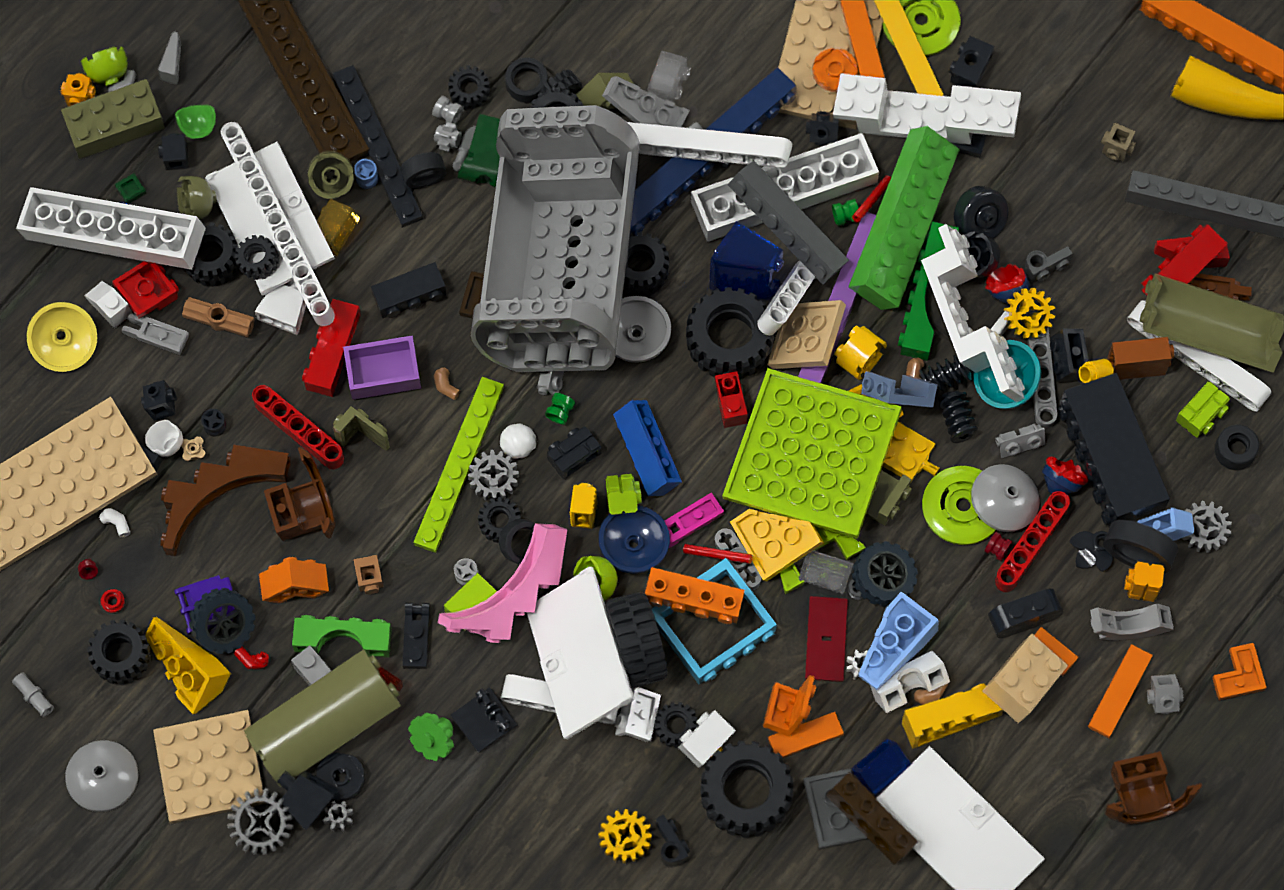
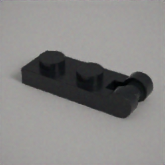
M413 602L405 603L403 669H427L430 603H422V605H413ZM413 614H421V620H413Z

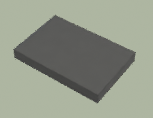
M851 768L803 778L819 850L867 840V837L826 797L827 793L848 772L852 774Z

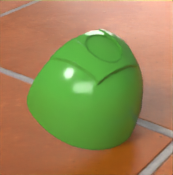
M209 105L189 106L175 113L179 129L192 139L202 138L210 134L216 120L215 110Z

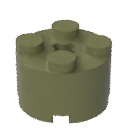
M321 152L309 164V184L313 191L323 198L333 199L346 194L353 184L354 173L352 165L348 158L339 152ZM333 169L337 177L327 180L325 172H330Z

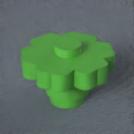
M425 713L411 721V725L408 728L412 734L410 742L414 745L417 752H423L426 759L434 761L441 757L445 758L451 753L454 747V743L450 739L453 736V726L448 719L444 717L439 718L435 714Z

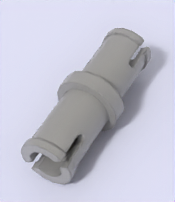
M20 673L13 679L12 683L22 692L24 700L27 703H31L42 717H46L53 711L54 706L48 702L42 695V690L38 686L35 687L25 673Z

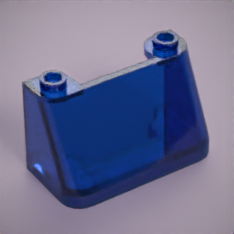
M736 221L710 260L709 289H719L722 292L725 291V287H732V291H738V288L745 289V294L749 295L752 292L757 295V299L770 300L781 287V280L778 278L772 279V273L774 271L778 272L784 263L782 259L783 249Z

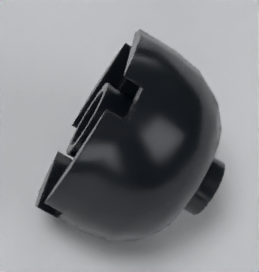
M970 232L965 234L970 245L967 248L969 254L975 258L978 266L975 268L978 275L975 278L989 276L997 269L1000 263L999 246L994 239L984 233Z

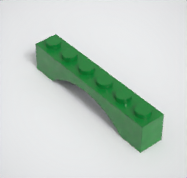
M932 222L931 228L928 229L924 240L927 243L926 249H921L918 263H922L921 260L946 248L938 229L945 224ZM950 226L951 228L957 229V231H959L958 227ZM922 264L921 270L915 271L913 283L917 284L915 291L910 292L908 304L912 305L910 312H905L903 325L907 326L906 332L900 333L898 346L902 347L900 355L928 361L934 330L928 320L925 309V292L929 279Z

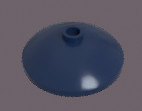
M637 506L638 510L634 513H625L623 511L622 514H609L599 531V547L603 557L609 560L614 568L622 572L633 574L647 572L651 570V567L655 568L663 561L669 549L670 536L666 523L656 512L643 506ZM635 542L638 546L632 548L629 544Z

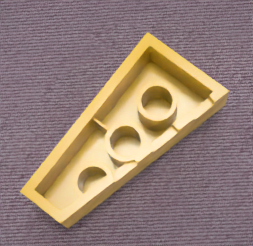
M985 683L973 687L972 690L958 692L950 697L905 710L902 725L911 747L914 749L1000 717L1003 709L982 692L986 687Z

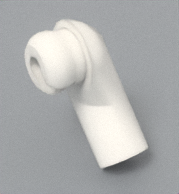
M112 508L103 510L99 516L102 523L116 525L119 537L121 538L130 535L126 518L122 513Z

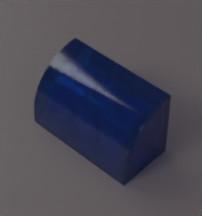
M885 739L855 764L851 770L858 780L871 793L876 795L912 764L896 742Z

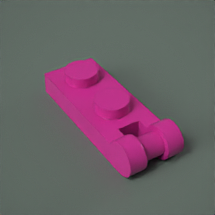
M712 493L664 521L669 530V548L724 515V510ZM676 525L679 531L673 534L670 528Z

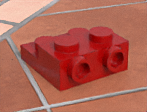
M143 261L112 281L113 286L139 319L154 309L161 310L178 299V286L172 279H167L164 275L166 274L165 269L158 263Z

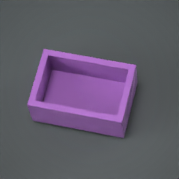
M413 336L343 347L352 400L421 388Z

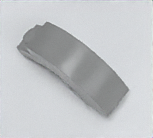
M1160 604L1123 612L1110 611L1099 607L1090 610L1091 626L1094 629V633L1099 634V638L1103 640L1138 639L1174 630L1170 607Z

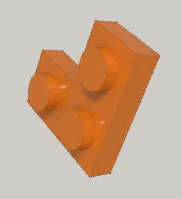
M1254 643L1230 648L1229 652L1235 671L1217 674L1212 678L1218 700L1265 691L1266 684Z

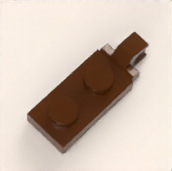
M1198 273L1188 283L1236 300L1250 301L1252 287L1240 286V282L1235 281V278Z

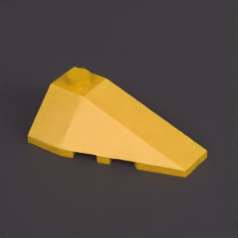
M153 617L145 637L156 658L164 663L167 669L165 675L168 680H173L177 688L175 693L178 699L192 714H196L223 691L231 673L216 657L158 617Z

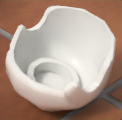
M162 420L149 428L145 435V443L151 451L159 454L161 457H169L180 449L183 443V435L176 425L172 424L169 420Z
M521 423L509 425L500 436L501 449L505 455H510L513 459L527 457L537 445L536 435L532 429Z

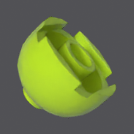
M117 47L105 49L92 54L93 59L89 61L87 57L81 60L83 69L91 81L97 84L105 83L106 87L118 83V78L125 74L128 65L123 47H120L119 51Z
M599 556L580 558L575 566L573 576H577L587 567H593L603 600L605 601L610 598L618 582V576L613 564L606 558Z

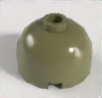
M181 176L178 182H182V187L177 188L179 212L197 216L199 220H202L211 212L213 203H216V192L211 189L209 183L198 176Z

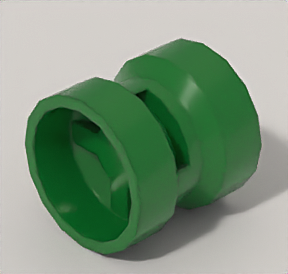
M855 199L848 200L843 205L840 203L832 204V213L837 226L844 225L846 220L855 222L852 219L853 214L858 210Z
M554 393L551 399L552 405L547 408L545 416L555 423L564 425L569 418L568 412L573 409L575 401L564 394Z

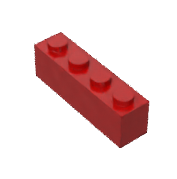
M1200 224L1191 233L1193 238L1188 243L1183 241L1174 250L1177 254L1171 260L1167 257L1158 266L1160 271L1157 274L1188 284L1228 243L1208 224L1204 227ZM1152 274L1141 283L1144 286L1141 291L1146 296L1145 288L1147 282L1153 279L1154 276Z
M332 299L331 302L335 319L330 325L319 327L316 336L318 340L317 345L312 347L309 360H311L310 366L304 369L302 381H304L306 390L330 397L334 395L345 362L343 347L351 345L361 316L358 305Z

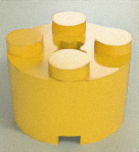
M856 325L848 335L850 337L845 345L841 344L836 349L834 355L837 357L836 363L856 379L861 380V374L866 371L870 372L880 360L883 354L879 351L882 347L886 349L887 343L865 326L860 328Z

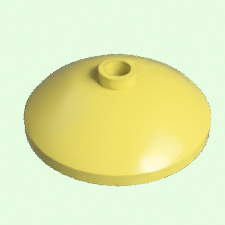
M56 302L41 308L32 317L27 329V344L34 359L45 368L58 372L71 371L85 364L94 353L97 344V330L92 318L84 309L72 303ZM60 331L65 332V338L58 339L57 333Z

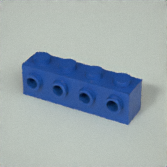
M631 400L613 415L617 422V427L623 436L626 448L629 450L648 496H664L682 483L647 400Z

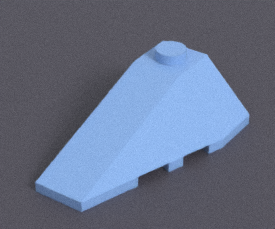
M900 592L886 608L858 676L878 690L938 632V619L903 592Z

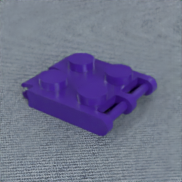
M218 575L174 590L181 603L182 609L180 611L181 615L185 616L188 635L192 634V629L189 627V621H191L189 614L191 610H194L195 602L197 600L200 601L203 594H209L211 590L216 588L218 590L228 588L232 591L229 577L220 579ZM183 594L186 595L187 602H188V605H189L188 607H186V603H185ZM228 605L227 614L235 610V608ZM222 606L217 608L215 611L221 612ZM213 613L210 615L209 620H212ZM209 625L207 628H213L215 625Z

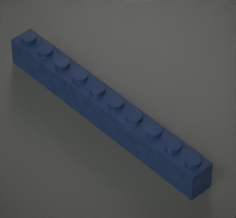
M777 67L705 130L755 134L762 128L763 123L768 118L771 120L779 113V109L783 105H789L793 102L797 94L796 85ZM678 157L670 159L635 190L630 234L637 236V232H642L645 225L650 220L655 221L665 207L675 204L680 194L684 191H690L701 176L703 178L706 177L718 161Z

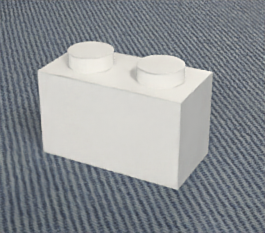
M715 710L710 714L705 712L696 721L699 726L693 732L689 729L680 738L683 743L678 748L698 768L736 731Z

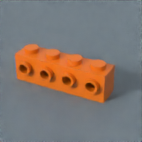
M651 567L645 594L652 606L662 607V605H665L679 613L689 611L695 613L694 615L700 618L707 619L710 616L718 618V621L721 623L732 624V622L737 623L745 590Z

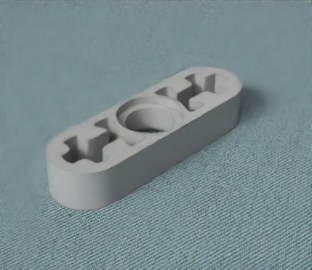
M724 528L716 533L715 546L717 549L729 551V547L725 542L720 543L721 536H724L725 538L730 537L731 551L748 554L732 530ZM729 561L750 590H755L760 586L762 578L753 562L751 564L735 565L732 561ZM746 567L750 576H756L755 583L751 581L746 582L747 575L744 571Z

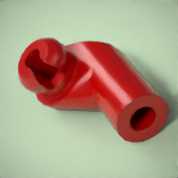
M243 646L234 652V655L247 669H263L268 665L269 656L265 652L250 655Z

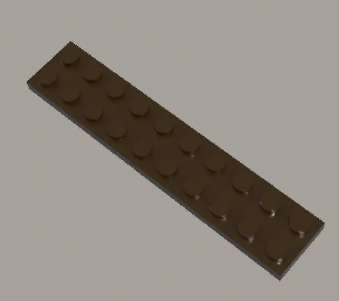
M237 0L319 154L324 151H336L346 156L350 162L368 154L369 148L289 0Z

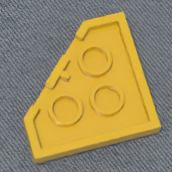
M752 509L746 510L730 521L747 553L752 554V562L761 578L766 582L824 543L815 526L808 521H800Z

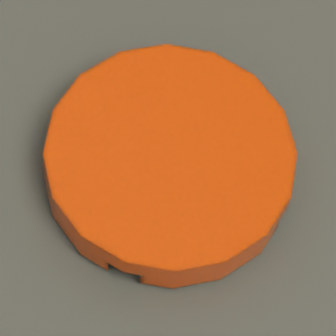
M828 48L820 52L815 58L812 68L813 78L816 83L823 89L832 92L838 90L840 74L857 75L858 72L857 62L853 55L844 49L838 50L834 48Z

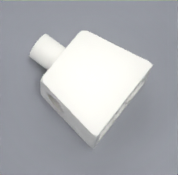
M292 280L288 282L287 286L282 285L266 294L256 308L255 313L257 320L298 335L306 303L295 281Z

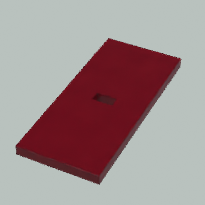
M810 596L805 680L810 675L817 681L843 682L848 599ZM822 637L831 638V641H823Z

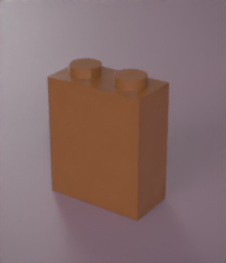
M1168 337L1114 342L1111 345L1107 360L1111 362L1114 373H1117L1120 380L1161 376L1166 374L1168 367H1171V359L1174 358V347L1172 344L1169 345Z

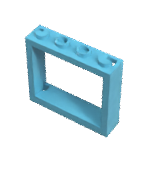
M727 558L697 578L716 583L728 575L737 588L745 590V599L763 621L764 625L704 667L700 668L664 620L665 617L674 612L671 607L662 605V607L652 608L659 632L698 684L703 681L707 682L710 679L713 680L717 676L716 672L722 668H730L737 662L736 659L742 654L744 656L749 655L756 649L755 645L761 641L764 643L769 641V638L775 635L774 632H776L777 624Z

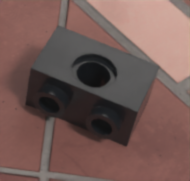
M969 36L967 42H962L958 50V55H960L958 61L953 60L948 72L951 74L950 83L977 88L993 56L995 46ZM971 61L975 65H967L965 62Z

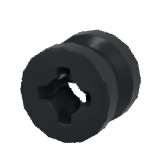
M209 409L202 415L201 422L204 431L208 435L217 437L225 432L227 424L220 410Z

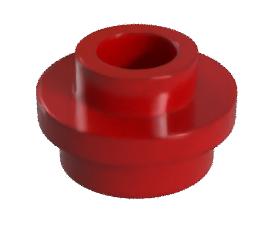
M115 589L106 591L101 597V605L109 613L120 611L125 604L123 594ZM111 599H117V603L115 605H110L109 601Z

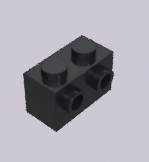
M1062 329L1050 337V350L1053 353L1054 359L1053 370L1056 374L1057 382L1079 381V368L1085 362H1089L1084 330Z

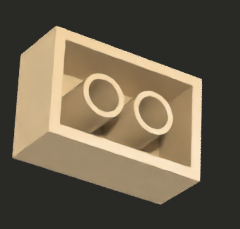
M1031 634L1019 645L982 692L1019 723L1033 710L1068 665L1037 637Z

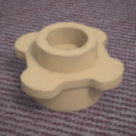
M196 437L192 440L183 439L181 447L184 451L182 457L185 461L204 458L206 453L202 448L204 441L201 437Z

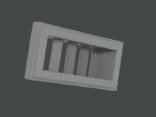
M177 32L172 33L158 69L161 80L173 84L178 83L181 42Z

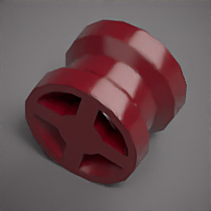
M995 532L984 552L987 554L992 553L996 556L997 560L1001 561L1013 541L1010 539L1005 540L1001 537L1000 533Z

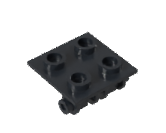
M490 687L486 690L480 689L474 699L451 714V717L478 753L517 726Z

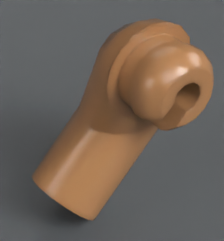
M912 358L908 362L906 375L921 379L919 369L924 367L923 360L921 358Z
M444 367L436 370L434 374L436 389L449 398L456 400L460 390L449 384V370Z
M948 684L931 692L921 689L917 690L914 694V700L921 705L940 700Z

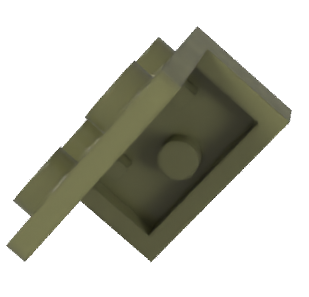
M350 406L344 414L338 415L333 422L336 442L343 448L358 430L385 451L390 448L386 428L378 422L376 424L371 422L369 416L361 409L356 410Z
M881 470L866 515L884 526L889 519L893 520L900 509L898 505L901 500L905 501L912 491V488H910L911 479L902 475L900 480H897Z

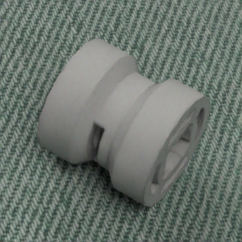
M441 96L434 106L432 115L439 119L443 118L446 122L456 124L462 114L463 106L458 103H450V99Z

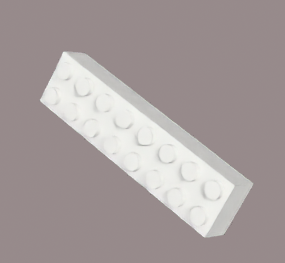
M862 133L790 157L788 165L784 168L761 167L800 209L878 183L879 176L878 168ZM734 177L691 191V203L707 242L763 223L728 186Z
M31 187L16 227L21 235L30 241L191 270L206 229L197 216Z

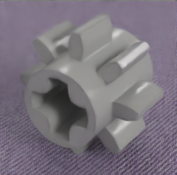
M446 122V125L443 124V126L439 125L437 127L434 141L438 142L439 149L449 152L450 148L453 149V147L457 148L459 146L462 133L458 131L456 124Z
M332 801L333 806L330 809H324L325 813L329 816L324 819L325 824L331 823L332 831L336 828H341L344 832V827L347 823L353 824L352 820L348 818V816L353 814V810L345 809L346 802L336 805ZM342 812L343 818H338L336 821L334 814L339 815Z

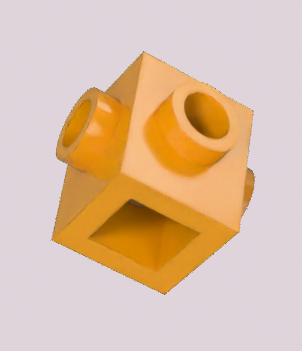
M68 74L66 82L62 83L61 95H64L67 106H72L95 97L96 88L93 86L90 77L84 74Z

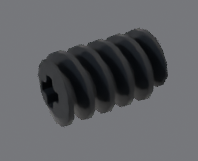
M953 355V363L945 358V366L936 362V370H933L930 365L927 366V374L922 369H919L922 380L937 384L941 391L946 390V384L953 388L955 386L954 380L958 384H962L963 376L968 381L972 379L971 369L961 364L956 355Z
M951 391L938 397V400L941 402L940 408L944 410L942 415L946 418L945 425L949 427L948 434L951 435L950 441L952 443L967 441L973 436V432L978 430L977 426H970V424L975 422V418H967L973 412L972 409H965L970 402L968 400L962 401L967 396V392Z

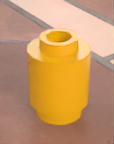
M1100 359L1085 362L1079 368L1078 374L1083 383H1088L1113 374L1114 369L1109 360Z

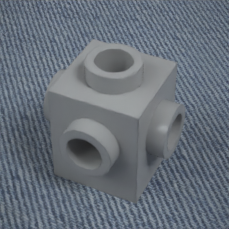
M1175 674L1151 676V689L1147 690L1148 704L1153 705L1155 713L1169 714L1179 711V702H1183L1182 687H1179Z

